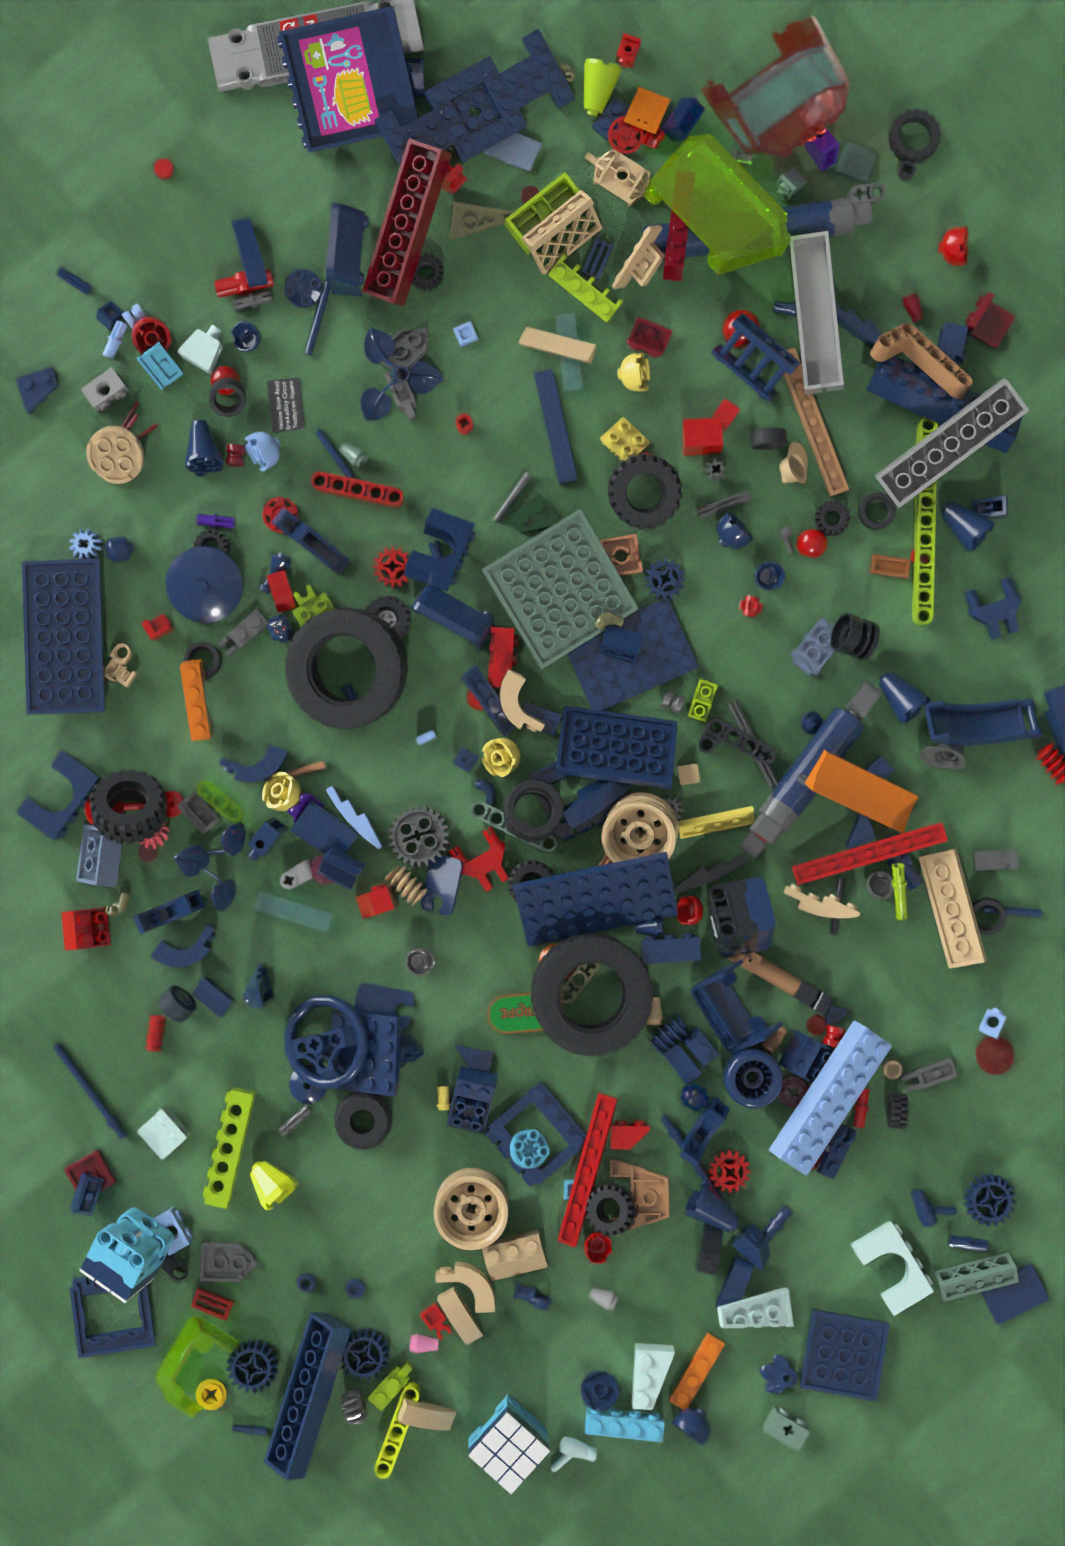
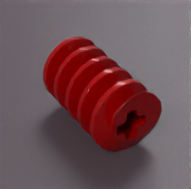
M1050 742L1036 752L1038 756L1035 760H1043L1040 767L1047 766L1045 773L1052 772L1049 778H1057L1054 785H1059L1065 782V760L1061 761L1064 756L1062 754L1057 755L1059 749H1052L1054 743Z

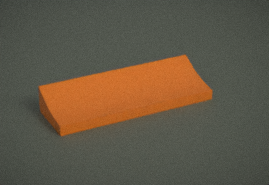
M824 750L805 781V784L812 791L901 833H904L909 815L918 799L915 793Z

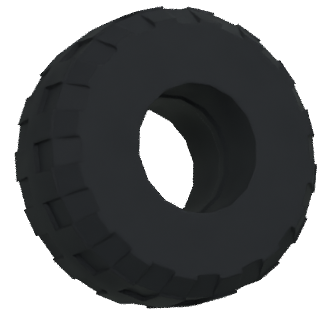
M353 1092L347 1095L338 1105L334 1116V1125L339 1138L347 1146L357 1150H367L380 1145L388 1136L393 1121L391 1107L385 1098L379 1094ZM361 1109L371 1112L375 1120L374 1126L368 1130L357 1128L352 1119L354 1112Z

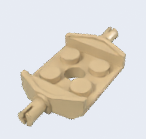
M615 149L608 151L598 158L589 152L584 159L595 167L593 184H599L628 203L627 206L631 207L643 198L650 200L654 204L659 200L660 197L650 192L651 172ZM625 172L628 177L625 180H620L617 174Z

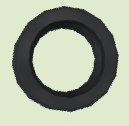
M222 378L214 382L210 388L209 403L215 413L224 417H232L238 415L244 409L246 393L240 382L232 378ZM224 388L233 389L238 393L239 401L234 406H223L217 402V392Z
M781 427L754 430L750 433L751 448L754 450H771L784 447L788 444L787 430Z
M882 492L869 494L861 501L858 507L860 522L871 530L886 528L896 515L895 503L889 495ZM880 500L886 504L888 515L884 521L873 522L867 517L866 507L871 501Z
M208 642L192 644L185 652L184 661L192 660L196 651L207 649L214 656V664L208 671H204L205 679L216 675L222 666L220 651Z
M981 898L972 905L975 917L980 907L990 905L998 910L999 921L992 927H983L977 921L979 932L983 935H994L1000 932L1006 924V910L1002 903L994 898Z

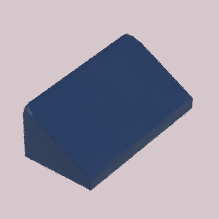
M676 1042L675 1046H671L669 1050L664 1052L663 1056L685 1084H688L702 1074L678 1042Z
M82 1172L70 1207L74 1214L93 1215L104 1179Z

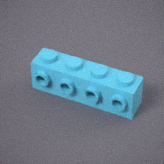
M586 1407L584 1428L585 1434L663 1442L665 1422L663 1415L658 1413L648 1414L639 1411H622L615 1408L599 1412Z

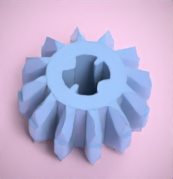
M80 529V535L74 532L75 540H69L70 543L74 544L69 547L71 551H74L73 556L79 557V559H92L93 555L97 558L99 555L96 551H102V548L98 546L102 543L101 539H97L99 534L96 532L92 534L91 529H87L86 532ZM84 542H87L89 545L87 548L83 545Z

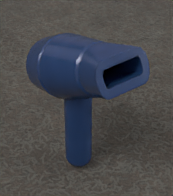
M915 1189L910 1192L918 1219L923 1227L935 1225L938 1222L936 1214L955 1215L957 1213L955 1207L931 1206L922 1189Z

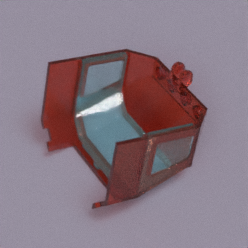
M815 16L793 21L785 26L786 30L779 34L776 31L771 34L782 55L730 94L723 83L714 84L712 79L707 82L709 86L706 84L701 88L713 112L743 152L770 157L783 156L785 158L793 153L792 149L797 145L800 147L808 141L812 142L816 139L817 134L825 133V125L837 121L840 118L839 115L844 112L850 81Z

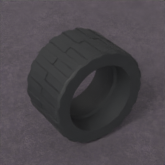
M537 779L525 780L517 784L510 791L503 809L505 825L520 840H525L526 842L544 840L555 832L562 820L564 811L563 800L558 790L550 783L548 784L543 780ZM528 794L539 795L549 803L551 817L544 826L533 828L519 821L515 813V806L522 796Z

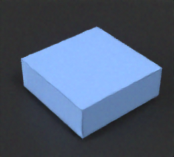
M471 321L453 328L460 347L478 340Z
M431 730L417 737L416 740L418 745L421 746L437 738V736Z

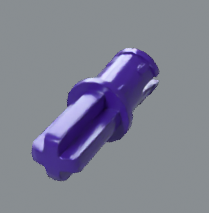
M198 514L196 520L199 521L197 526H209L214 529L218 527L233 529L236 525L234 517L218 516V514Z

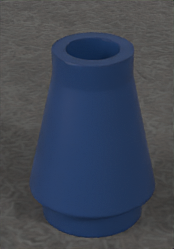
M653 918L652 920L635 923L636 934L659 937L660 934H664L663 919Z

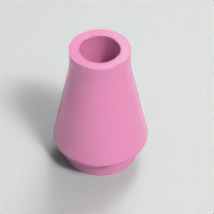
M417 1333L416 1335H411L410 1351H413L414 1354L438 1350V1339Z

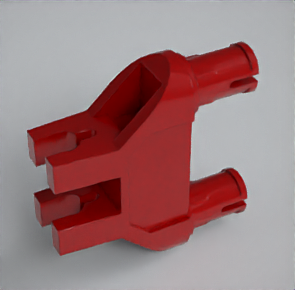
M493 826L488 828L491 836L487 830L482 832L491 846L489 847L490 850L473 860L466 859L460 846L455 847L458 855L454 849L448 851L452 858L463 862L462 874L479 879L486 892L493 888L485 875L488 872L495 870L502 882L509 879L501 865L506 843L503 840L500 841Z

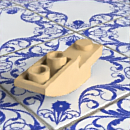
M791 884V886L786 885L783 893L800 901L798 909L814 915L828 918L859 917L861 914L857 911L859 907L849 902L847 905L840 903V898L832 894L829 897L825 895L822 902L818 901L819 896L810 892L806 895L801 892L802 888Z

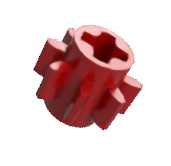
M746 596L745 600H741L739 610H743L742 615L756 618L757 613L761 614L763 603H759L760 598Z

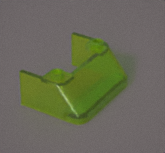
M193 1316L186 1321L155 1375L156 1383L165 1400L192 1419L204 1407L184 1395L182 1386L176 1383L175 1380L193 1349L205 1353L214 1344H217L231 1354L241 1345L240 1342L200 1316Z

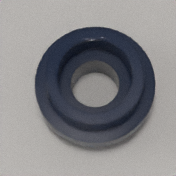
M311 1273L301 1274L297 1279L298 1289L304 1293L314 1290L316 1286L315 1276ZM308 1279L310 1284L305 1285L303 1281Z

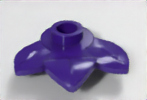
M303 793L299 796L300 802L289 808L287 812L292 817H295L293 819L295 824L310 801H313L323 809L324 804L315 798L314 795Z

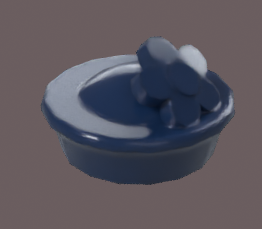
M816 711L804 714L801 719V727L807 734H815L822 726V717Z

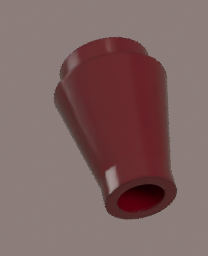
M915 292L903 297L902 305L912 319V322L923 319L920 296Z

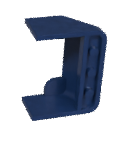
M332 203L326 280L332 294L362 297L361 285H364L365 274L361 273L360 268L363 232H365L366 228H369L370 217L366 215L365 211L341 203Z
M428 584L411 607L414 614L418 615L420 613L475 644L480 651L491 633V627L495 626V621L492 619L493 615L483 610L481 613L442 591V589Z
M742 959L721 968L691 989L694 1000L725 1049L729 1052H737L765 1041L783 1026L782 1022L768 1026L762 1017H750L731 987L737 980L734 970L744 963Z

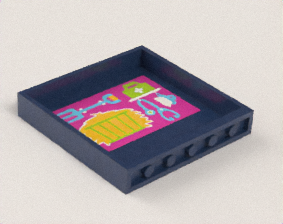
M394 6L279 31L280 36H277L279 48H283L284 56L282 57L284 69L288 68L290 77H287L289 89H293L294 97H292L294 109H298L299 117H297L299 129H303L304 137H301L304 149L307 148L308 153L382 137L374 120L391 110L401 128L418 119Z

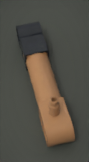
M756 952L728 958L733 962L742 959L744 963L740 965L741 967L763 978L825 1016L835 1000Z

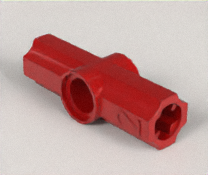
M265 269L268 284L249 288L244 271L234 274L233 277L214 280L218 298L236 294L245 296L254 293L255 290L274 286L271 269Z

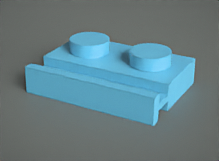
M160 342L137 358L138 362L161 390L183 375L181 369Z

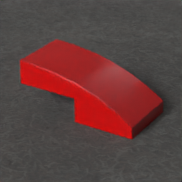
M285 570L267 575L277 612L281 613L296 608Z

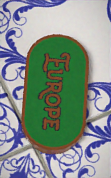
M531 992L498 996L488 1008V1021L500 1033L544 1031L535 1017L531 1003ZM560 1000V1002H561V1007H562V1009H563V1011H564L563 1003H562V1001Z

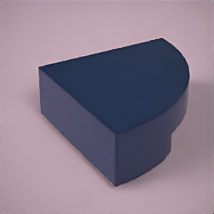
M831 1005L824 1023L834 1024L839 1022L847 1015L848 1009Z

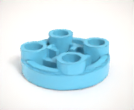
M526 1129L518 1132L512 1138L510 1155L518 1166L531 1169L540 1166L549 1155V1148L545 1137L538 1130Z

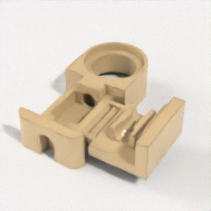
M118 644L109 655L112 659L105 668L104 674L109 680L118 681L129 688L138 673L127 670L128 667L126 665L132 657V649L126 644ZM122 647H125L128 651L125 658L118 656V650Z

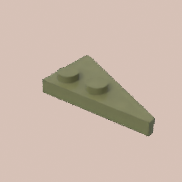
M453 202L449 240L502 225L505 219L514 211Z

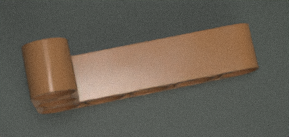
M903 323L879 336L870 352L872 358L879 362L886 361L903 352L955 399H962L973 384L972 378L910 323Z

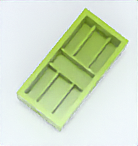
M564 172L507 217L504 226L524 252L529 255L531 252L528 246L524 244L522 237L580 190Z

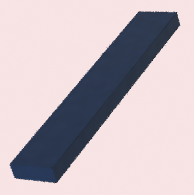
M553 370L534 373V378L558 483L561 485L575 482L578 479Z

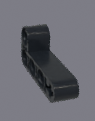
M720 718L709 722L698 743L699 749L704 753L714 751L721 740L764 764H771L777 758V751L773 746ZM714 722H719L722 725L721 732L713 731L712 725ZM731 731L739 734L738 741L733 742L730 740L729 734ZM705 739L712 741L713 747L711 749H706L703 746ZM747 741L755 742L756 749L754 751L746 748ZM760 745L763 746V748L761 749L762 751L767 752L768 750H770L773 758H769L767 760L765 759V754L761 752L759 753V756L756 755V752H758V750L760 749Z

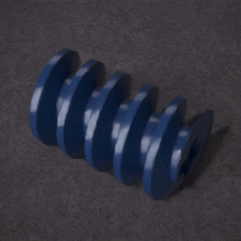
M676 1014L677 1021L670 1018L671 1025L663 1024L665 1030L658 1027V1035L651 1032L652 1039L647 1037L655 1050L661 1055L664 1054L663 1047L669 1050V1043L674 1046L676 1045L675 1038L682 1041L681 1034L688 1036V1028L678 1014Z

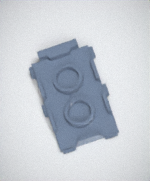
M518 132L484 151V154L492 155L506 164L529 172L532 171L538 151L540 152L543 146L542 143Z
M820 618L809 634L806 633L803 637L804 640L798 648L790 654L794 659L792 664L803 670L807 676L811 673L817 676L821 671L820 668L828 658L830 659L834 655L830 645L833 626L827 623L828 621L824 618Z

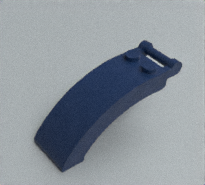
M1011 699L994 703L968 705L950 704L943 701L924 704L931 741L935 743L977 746L1029 738L1036 739L1043 736L1035 714L1034 707L1036 705L1034 699L1021 701L1020 699ZM1022 708L1027 710L1031 730L1026 731Z

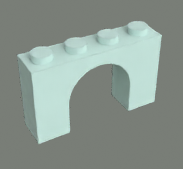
M889 1220L850 1245L863 1265L885 1253H896L904 1258L906 1271L903 1279L880 1294L891 1313L895 1316L934 1291L931 1288L933 1282L927 1274L923 1275L920 1270L923 1268L921 1262L917 1257L913 1258L911 1255L912 1247L907 1240L905 1242L902 1240L901 1235L903 1233L897 1224L893 1225Z

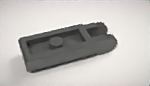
M255 609L232 629L217 646L222 648L233 640L236 644L225 653L227 657H230L264 630L269 622Z
M949 1057L903 1074L901 1079L906 1081L917 1077L918 1083L909 1084L905 1087L906 1092H911L958 1077L952 1058Z

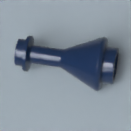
M280 552L277 555H271L270 574L290 569L292 567L289 564L291 559ZM267 579L264 584L259 583V590L266 594L271 592Z

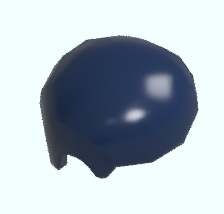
M241 321L236 323L231 330L233 344L240 351L250 353L258 348L261 342V334L254 324Z
M770 561L760 564L754 573L756 584L761 589L767 591L781 587L786 578L785 570L782 566Z

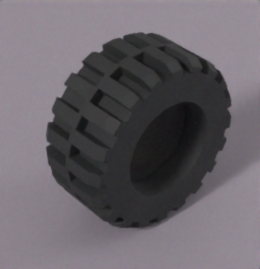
M639 453L636 456H629L625 461L623 459L619 463L620 465L614 468L613 474L608 481L607 495L613 511L621 521L631 527H638V529H653L659 524L661 526L664 525L667 519H671L674 516L675 510L679 509V501L683 495L681 493L682 483L677 471L665 459L654 454ZM642 473L656 476L663 488L662 497L659 502L648 509L636 508L629 502L627 497L629 482L636 475Z
M123 769L118 770L119 772L115 774L112 772L108 774L107 778L103 777L99 781V785L96 784L94 786L93 793L90 795V808L95 828H97V831L102 836L105 835L107 840H115L119 844L127 842V845L137 841L141 843L145 841V838H152L155 836L154 832L158 833L166 821V796L161 783L156 781L154 776H147V772L141 770L136 772V769H130V771H124ZM127 799L139 800L146 804L143 809L133 814H120L112 810L113 806L118 802Z

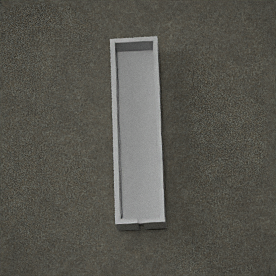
M828 231L791 236L789 240L805 395L822 393L823 388H826L827 392L844 390Z

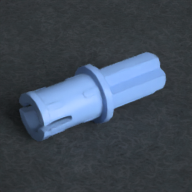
M116 321L111 336H108L109 340L102 355L114 360L117 349L122 344L121 340L127 324Z

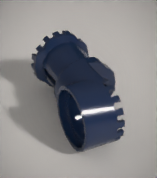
M517 1282L513 1299L519 1298L529 1301L530 1304H533L535 1308L547 1311L550 1309L552 1298L545 1297L542 1294H535V1286L531 1288Z

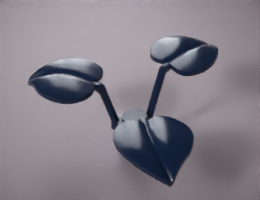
M374 328L369 329L364 339L365 356L373 364H379L383 360L393 368L391 371L393 381L381 392L377 388H369L363 392L360 398V406L366 421L379 420L390 411L392 400L389 396L384 395V393L397 382H404L410 378L409 385L411 389L418 394H425L432 391L443 381L439 371L426 362L418 361L408 370L405 366L397 367L396 364L388 361L386 358L391 357L395 352V343L388 334Z
M241 822L229 826L223 832L221 845L224 849L208 851L204 850L200 845H193L174 857V860L185 876L193 877L200 870H204L219 882L212 889V901L216 909L224 912L234 900L236 885L229 879L223 882L222 879L205 866L210 862L209 854L228 852L230 856H235L242 850L245 844L246 833Z

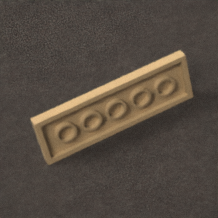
M957 848L920 856V865L948 967L955 968L986 962L985 950Z

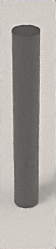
M524 473L493 518L496 522H501L532 477L529 473Z

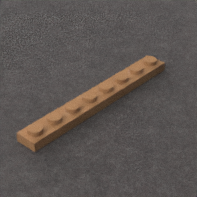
M795 347L787 350L799 360ZM800 364L791 375L785 372L783 376L829 496L832 497L848 491L849 487L813 394L805 395L803 369Z

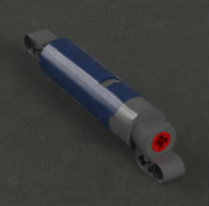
M866 680L846 705V710L834 708L760 807L758 818L749 828L750 832L739 848L755 859L766 844L773 846L783 832L788 833L817 794L805 784V781L822 753L826 750L844 758L864 731V725L860 720L863 719L882 693L881 690Z

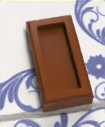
M872 554L869 574L908 579L911 559Z

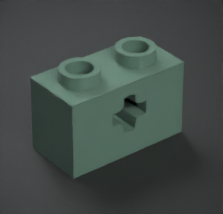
M774 1406L763 1424L765 1433L799 1452L810 1434L808 1423L800 1417H797V1419L792 1417L787 1409L783 1407L779 1409Z

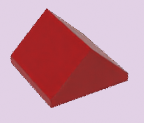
M721 417L683 419V456L721 454L723 448Z

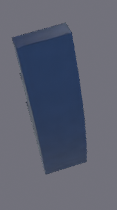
M250 218L231 221L249 288L267 285L268 280Z
M835 302L837 323L852 336L873 348L879 336L883 335L870 319L863 323L852 309L844 313Z

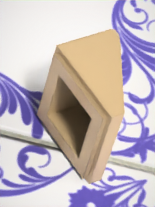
M698 764L678 766L680 785L700 783Z

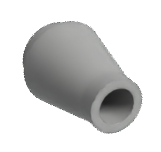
M595 1287L592 1288L589 1298L593 1299L607 1311L608 1309L613 1311L619 1297L615 1295V1292Z

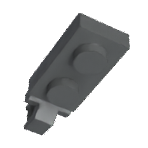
M391 371L384 373L388 385L393 381ZM408 381L397 382L390 388L398 410H400L401 414L405 412L410 422L416 419L413 411L414 408H417L416 401Z

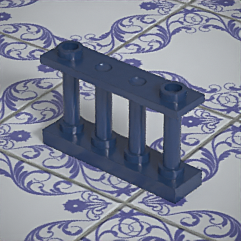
M742 313L731 324L735 328V332L724 346L719 344L711 351V354L715 356L717 361L726 365L754 389L762 399L769 402L777 394L773 388L785 372L791 375L801 362ZM741 335H744L750 340V344L737 359L729 351ZM758 347L765 353V356L755 369L751 371L744 363L755 348ZM770 360H773L780 368L769 382L766 383L758 376Z

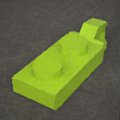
M407 1361L401 1368L398 1366L393 1367L368 1395L367 1399L382 1411L410 1379L408 1374L413 1369V1365Z

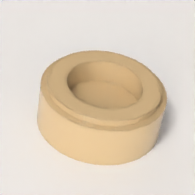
M894 1059L885 1061L882 1066L883 1074L889 1079L899 1078L903 1071L902 1065Z

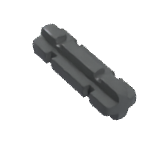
M308 1105L301 1108L300 1112L298 1111L287 1120L286 1124L284 1123L278 1129L283 1136L289 1134L291 1129L293 1130L304 1121L305 1117L307 1118L311 1115V1108Z

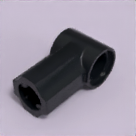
M167 1253L160 1267L170 1276L174 1283H183L188 1275L187 1266L181 1263L173 1254L169 1256ZM176 1269H182L185 1274L183 1277L177 1278L173 1272Z

